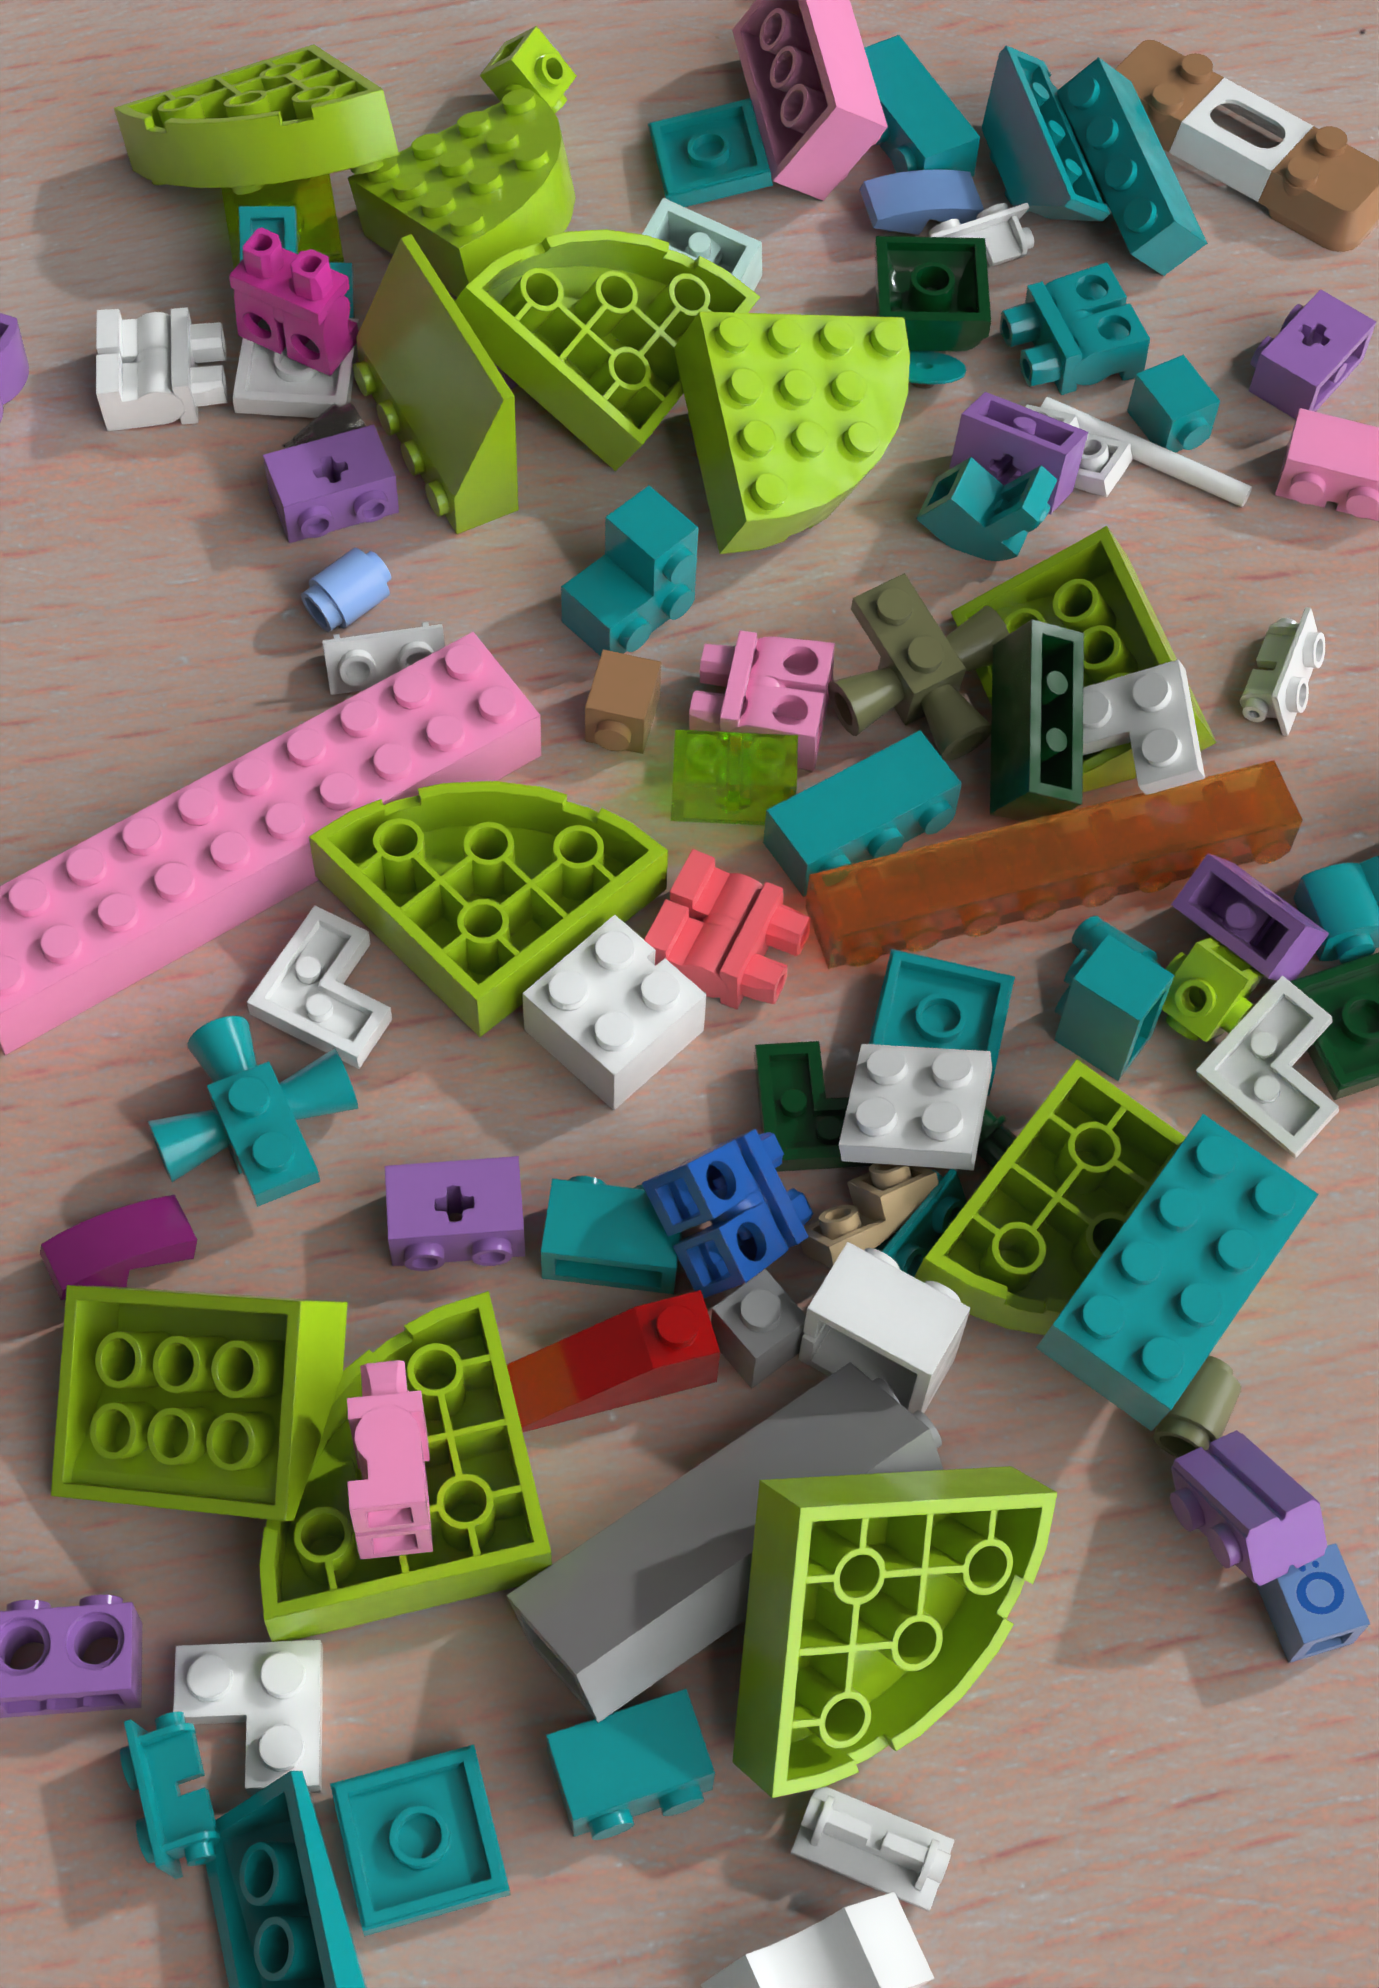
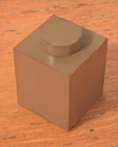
M602 650L585 706V742L598 744L610 751L627 750L641 754L644 753L660 699L661 661Z

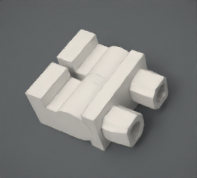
M188 307L171 309V315L162 312L146 313L138 319H122L119 309L97 310L96 349L98 355H96V395L107 431L165 425L179 418L182 425L199 423L198 406L228 403L227 383L223 365L198 367V363L227 360L226 340L221 322L192 324Z

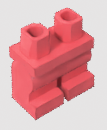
M692 849L670 890V901L665 899L644 940L656 950L655 966L664 958L667 959L706 993L707 997L720 998L721 1004L738 1009L744 996L770 1004L776 1003L787 978V965L764 956L769 946L798 956L809 937L811 918L791 907L783 905L782 887L769 882H765L762 885L750 876L723 871L715 867L714 857Z

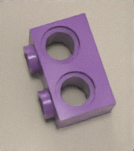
M91 1595L80 1599L79 1606L51 1608V1605L45 1601L19 1600L9 1603L6 1611H0V1718L141 1708L142 1621L132 1602L123 1603V1599L115 1595ZM104 1637L118 1640L115 1653L107 1661L100 1664L83 1662L87 1647L95 1640ZM33 1642L44 1644L43 1654L36 1664L22 1670L10 1668L11 1659L21 1646Z

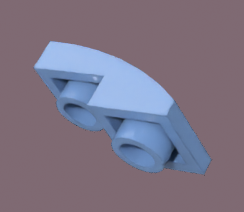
M934 169L899 172L866 180L859 189L873 228L889 232L896 231L920 235L929 219L940 222L958 219L960 224L976 220V216L984 210L971 173L965 171Z

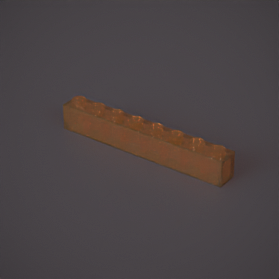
M1275 760L1208 776L1199 781L1149 795L1139 793L810 874L805 908L808 916L811 918L810 921L828 969L846 964L852 967H860L874 962L882 955L889 954L891 949L898 951L907 949L911 952H919L935 946L941 940L965 934L970 937L983 936L994 931L1000 925L1024 919L1028 922H1038L1051 917L1057 911L1080 905L1090 908L1098 907L1108 903L1115 896L1139 890L1144 893L1157 892L1166 888L1172 882L1190 878L1208 853L1231 861L1237 866L1254 861L1258 864L1274 862L1290 852L1303 819Z

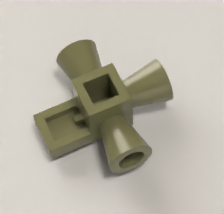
M905 573L854 597L851 611L881 657L878 670L829 682L828 693L830 701L843 727L851 735L857 736L894 707L905 726L924 716L926 717L939 755L944 761L960 758L980 746L991 735V724L959 693L965 672L993 665V645L1009 635L1008 629L998 613L993 608L985 606L945 637Z

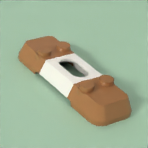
M1155 40L1141 42L1115 68V70L1132 82L1163 150L1266 206L1269 209L1271 219L1321 247L1337 252L1355 249L1379 224V161L1347 144V135L1343 130L1333 126L1318 129L1213 72V63L1207 56L1197 53L1184 56ZM1222 105L1282 138L1283 141L1273 148H1259L1215 124L1210 117V113L1215 107Z

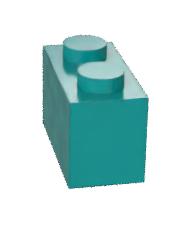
M1107 934L1093 953L1083 949L1065 975L1064 982L1069 984V986L1061 996L1054 1011L1061 1016L1054 1041L1119 1081L1152 1037L1175 975L1110 934Z
M575 1176L569 1180L552 1179L541 1247L542 1279L674 1295L679 1258L673 1245L681 1241L682 1232L667 1236L642 1184L634 1188L606 1185L600 1179L590 1176Z
M687 1689L614 1712L599 1723L593 1719L546 1735L547 1754L573 1837L588 1832L591 1833L593 1840H602L616 1836L635 1825L632 1817L661 1808L663 1816L677 1815L701 1805L705 1801L703 1793L713 1790L715 1771Z

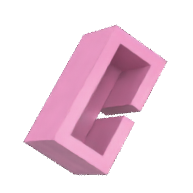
M1299 408L1286 448L1275 495L1325 508L1327 501L1337 503L1336 511L1351 514L1358 518L1379 521V427Z

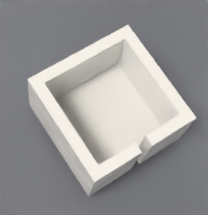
M613 915L522 993L524 1030L613 1111L704 1031L706 993L667 959L664 958L655 966L656 950L616 915Z
M847 1242L807 1308L803 1330L804 1335L801 1341L798 1360L827 1376L832 1375L851 1362L872 1381L876 1378L883 1379L891 1387L900 1404L912 1414L917 1410L924 1413L955 1360L971 1308L961 1303L958 1295L945 1285L935 1281H926L924 1283L901 1271L898 1264L887 1254L873 1248L862 1250Z

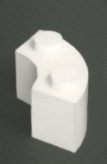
M895 1892L844 1907L795 1935L745 1954L702 1983L701 1987L919 1988L934 1979V1976Z

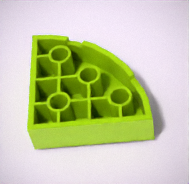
M315 44L114 107L132 170L144 178L152 180L153 185L167 184L194 188H231L233 194L243 195L258 191L265 184L317 177L351 169V172L354 174L373 172L384 165L383 159L399 155L383 89Z
M529 88L511 91L502 98L501 102L483 111L464 114L457 120V124L437 134H425L416 138L411 146L400 151L399 155L383 159L384 165L378 170L364 174H354L348 177L364 235L391 254H394L400 238L412 234L447 291L456 297L496 259L517 248L520 250L524 247L541 243L545 237L565 232L572 219L576 199L559 120L549 104Z
M603 229L567 231L545 237L541 243L527 246L520 250L517 248L493 261L462 290L454 302L493 363L616 471L645 443L684 394L674 347L698 312L748 313L760 299V296L727 270L702 256L693 260L682 253L670 250L669 242L648 235Z
M698 312L674 347V352L719 554L761 550L784 542L789 536L800 533L808 527L811 529L827 519L880 461L898 430L908 395L910 353L903 317Z
M499 781L441 783L418 788L417 796L395 800L383 805L382 799L349 811L309 836L315 876L479 1037H482L523 1004V992L613 915H616L625 923L667 889L668 850L632 822L602 807L598 813L588 807L568 802L567 794L540 786Z
M1076 1059L925 1256L914 1278L924 1283L926 1281H935L950 1288L958 1295L961 1303L971 1308L969 1315L1006 1329L1045 1335L1186 1137Z
M489 1291L437 1307L405 1324L403 1332L387 1340L374 1352H371L369 1349L343 1371L294 1521L267 1519L266 1527H264L259 1566L264 1622L271 1642L298 1640L519 1587L552 1565L550 1544ZM400 1360L405 1362L407 1390L409 1392L421 1390L430 1454V1461H424L428 1484L433 1552L360 1560L349 1510L348 1481L363 1479L361 1469H358L348 1420L347 1398L363 1397L361 1365Z
M1012 1466L759 1480L732 1763L771 1798L822 1788L858 1773L856 1764L868 1760L886 1747L890 1746L893 1750L898 1751L921 1736L966 1694L999 1652L1014 1625L1007 1617L1021 1593L1024 1582L1034 1583L1045 1554L1057 1492Z

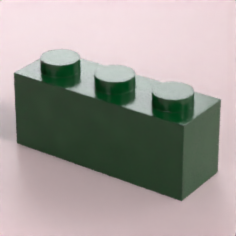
M1031 619L993 645L990 815L1044 826L1082 805L1084 633Z

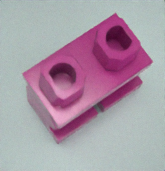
M262 227L257 229L243 245V259L229 275L231 288L234 289L238 336L279 354L286 348L288 358L331 376L356 345V337L359 332L358 323L349 320L350 302L344 296L350 289L348 276L330 269L329 257L313 249L300 251L299 254L282 248L278 234ZM264 319L269 325L271 332L259 327L258 323ZM310 339L316 344L320 353L314 352L305 346Z

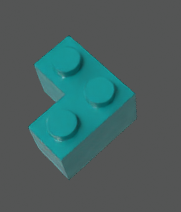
M648 485L605 517V555L561 586L562 623L600 657L603 649L623 654L627 651L634 652L638 650L648 640L653 631L669 619L676 620L682 617L695 600L699 527Z

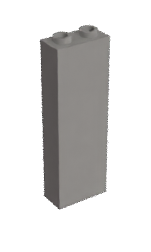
M849 1362L509 1593L507 1598L529 1644L599 1723L746 1619L759 1480L944 1470L937 1448L942 1445L941 1437L934 1424L923 1412L917 1410L912 1414L902 1406L891 1387L883 1379L876 1378L872 1381Z

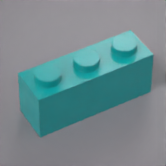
M900 35L864 47L888 126L875 145H880L893 163L896 173L934 169L970 172L971 176L974 177L980 136Z
M919 730L767 809L763 843L804 897L821 887L830 889L841 884L850 876L853 870L873 859L880 862L890 858L900 850L905 842L924 832L930 835L945 828L956 814L962 782Z

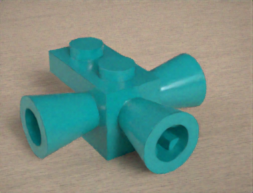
M226 1016L208 1022L197 1029L189 1038L187 1046L213 1082L207 1085L213 1109L147 1121L171 1182L179 1179L227 1147L239 1174L243 1173L257 1207L320 1182L318 1169L296 1120L358 1109L353 1086L336 1049L333 1048L279 1083L269 1061L257 1065L247 1019L240 1016Z

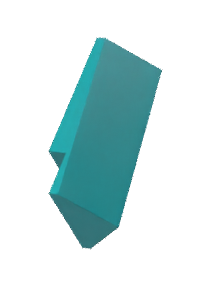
M289 1771L216 1819L217 1829L221 1841L215 1845L217 1858L205 1864L229 1988H367L303 1771Z

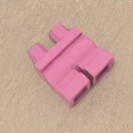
M739 630L736 646L704 644L700 663V683L726 687L725 694L697 690L693 692L689 709L690 730L720 736L721 753L738 755L739 750L746 754L757 757L784 756L791 758V767L815 771L823 731V721H825L829 702L828 684L830 681H833L835 643L784 637H763L757 639V633Z
M397 1360L361 1365L363 1397L347 1398L348 1420L358 1469H361L363 1479L348 1481L349 1510L360 1560L433 1552L428 1484L424 1461H430L421 1390L410 1392L407 1390L404 1361Z

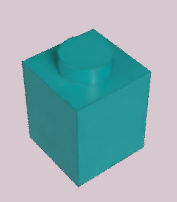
M1183 354L1136 374L1127 412L1150 442L1176 453L1183 449H1195L1210 438L1220 400Z

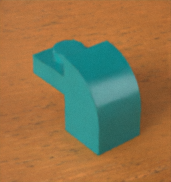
M970 457L935 478L916 519L952 549L987 561L1013 559L1019 555L1028 533L1037 528L1048 515L1050 505L1047 502L1058 479L1040 465L1012 482L1003 485Z

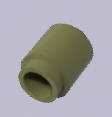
M1210 1355L1207 1357L1172 1410L1156 1426L1153 1439L1161 1449L1179 1458L1200 1447L1206 1451L1209 1449L1210 1442L1222 1437L1241 1392V1385L1233 1376V1370L1227 1363Z

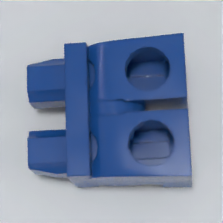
M753 1129L710 1147L680 1165L642 1182L644 1190L668 1237L707 1221L711 1222L712 1225L704 1230L692 1234L673 1245L694 1291L701 1290L703 1298L747 1283L784 1255L790 1247L798 1245L809 1237L804 1225L812 1218V1209L804 1193L797 1191L795 1188L785 1189L775 1169L782 1164L784 1153L774 1133L758 1134L756 1129Z

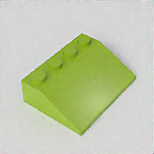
M412 234L400 238L356 337L359 362L353 364V373L364 396L372 394L375 399L378 417L387 435L396 434L401 442V453L409 472L413 476L420 474L426 483L425 491L432 510L438 517L445 515L455 533L460 534L519 510L515 396Z
M1107 526L951 611L957 628L983 607L989 606L1001 617L1009 634L1031 619L1084 633L1083 688L1177 660L1127 554ZM992 665L976 669L992 706ZM1189 686L1200 751L1217 742ZM1131 742L1083 756V792L1137 778Z
M67 1285L51 1496L278 1521H294L343 1374L348 1302L130 1287Z

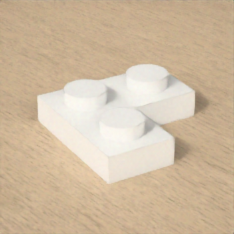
M1179 659L1083 688V756L1131 742L1138 786L1145 795L1205 779L1186 669Z
M314 905L248 999L249 1014L326 1053L335 1048L343 1062L360 1069L392 1021L391 1007L344 985V982L371 944L369 931Z
M1282 975L1196 1069L1197 1076L1296 1159L1339 1112V1106L1292 1067L1332 1023V1016Z
M321 1640L176 1646L173 1712H183L186 1723L193 1724L246 1722L245 1790L247 1794H256L289 1771H303L309 1792H322L323 1646Z

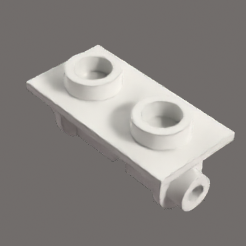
M1006 203L996 204L980 212L976 216V220L960 225L958 219H951L936 225L928 232L929 237L985 238L986 256L990 267L1024 257L1027 254V250L1034 247L1032 231L1028 227L1022 228L1019 222L1020 218L1030 208L1028 203L1009 209Z
M1305 607L1299 624L1290 618H1280L1277 623H1273L1268 627L1256 661L1258 668L1274 670L1253 669L1240 699V704L1243 708L1242 713L1245 718L1253 722H1262L1266 717L1277 718L1282 736L1289 735L1296 714L1302 713L1305 710L1308 701V682L1313 668H1319L1322 665L1325 655V637L1323 633L1317 632L1311 607Z
M422 622V627L345 638H340V635L336 634L333 635L334 639L323 640L322 644L330 694L363 691L445 647L442 624L429 626L428 622Z
M825 1786L814 1790L791 1854L885 1894L895 1892L898 1899L930 1912L937 1889L947 1869L955 1840Z

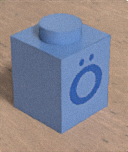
M1336 1543L1328 1545L1324 1556L1299 1568L1291 1565L1287 1574L1262 1586L1256 1583L1288 1663L1353 1644L1370 1625V1621Z

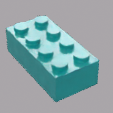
M1202 1114L1036 1348L1152 1431L1172 1410L1319 1194L1208 1116Z

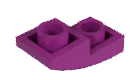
M174 1194L126 1205L83 1221L42 1243L40 1255L60 1300H66L67 1285L127 1287L129 1271L132 1269L194 1259L197 1238Z

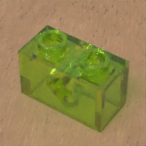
M675 729L671 821L765 826L766 810L796 795L798 735Z

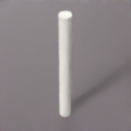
M1046 397L1041 405L1042 408L1077 415L1079 428L1088 431V434L1130 443L1134 460L1235 505L1243 507L1250 495L1252 486L1064 403Z

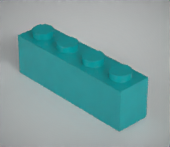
M1098 57L1058 89L1057 94L1130 254L1165 276L1208 243L1132 82Z

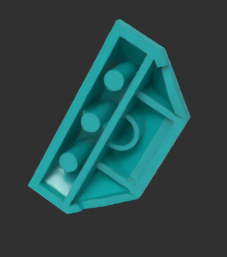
M1006 45L999 52L981 129L990 149V159L998 168L1005 185L1007 200L1013 207L1028 203L1030 208L1025 213L1030 211L1053 220L1103 221L1111 213V210L1057 94L1058 89L1050 80L1052 75L1043 60Z

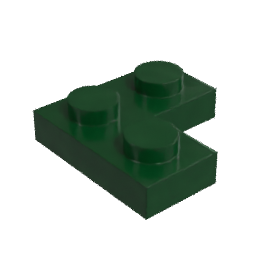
M809 1041L755 1045L754 1062L762 1133H774L784 1153L782 1164L775 1168L776 1171L871 1166L873 1163L846 1162L841 1160L839 1141L849 1097L826 1098L820 1042Z

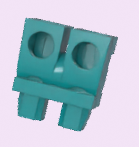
M1108 262L1057 278L1044 285L1043 281L1028 285L1025 303L1001 312L1000 333L1006 345L1013 347L1032 341L1035 346L1021 350L1020 355L1021 373L1029 387L1054 381L1060 394L1064 395L1076 391L1077 384L1083 386L1093 385L1116 373H1119L1122 381L1134 379L1137 373L1145 370L1150 337L1131 303L1126 304L1127 296Z

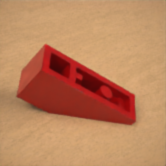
M701 1290L635 1306L507 1364L522 1432L715 1383L718 1378L720 1349Z

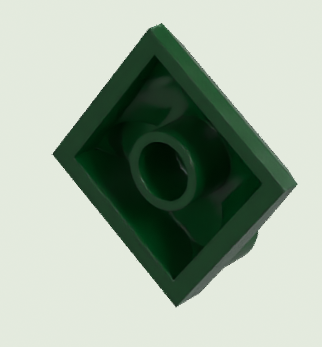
M876 236V317L904 318L909 351H967L975 348L983 339L989 337L991 310L985 238Z

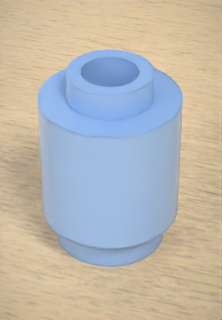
M353 548L309 580V588L301 593V599L309 614L325 631L331 632L337 626L344 629L390 595L387 582L391 580V574L385 563L376 553L369 551L365 554L360 549Z

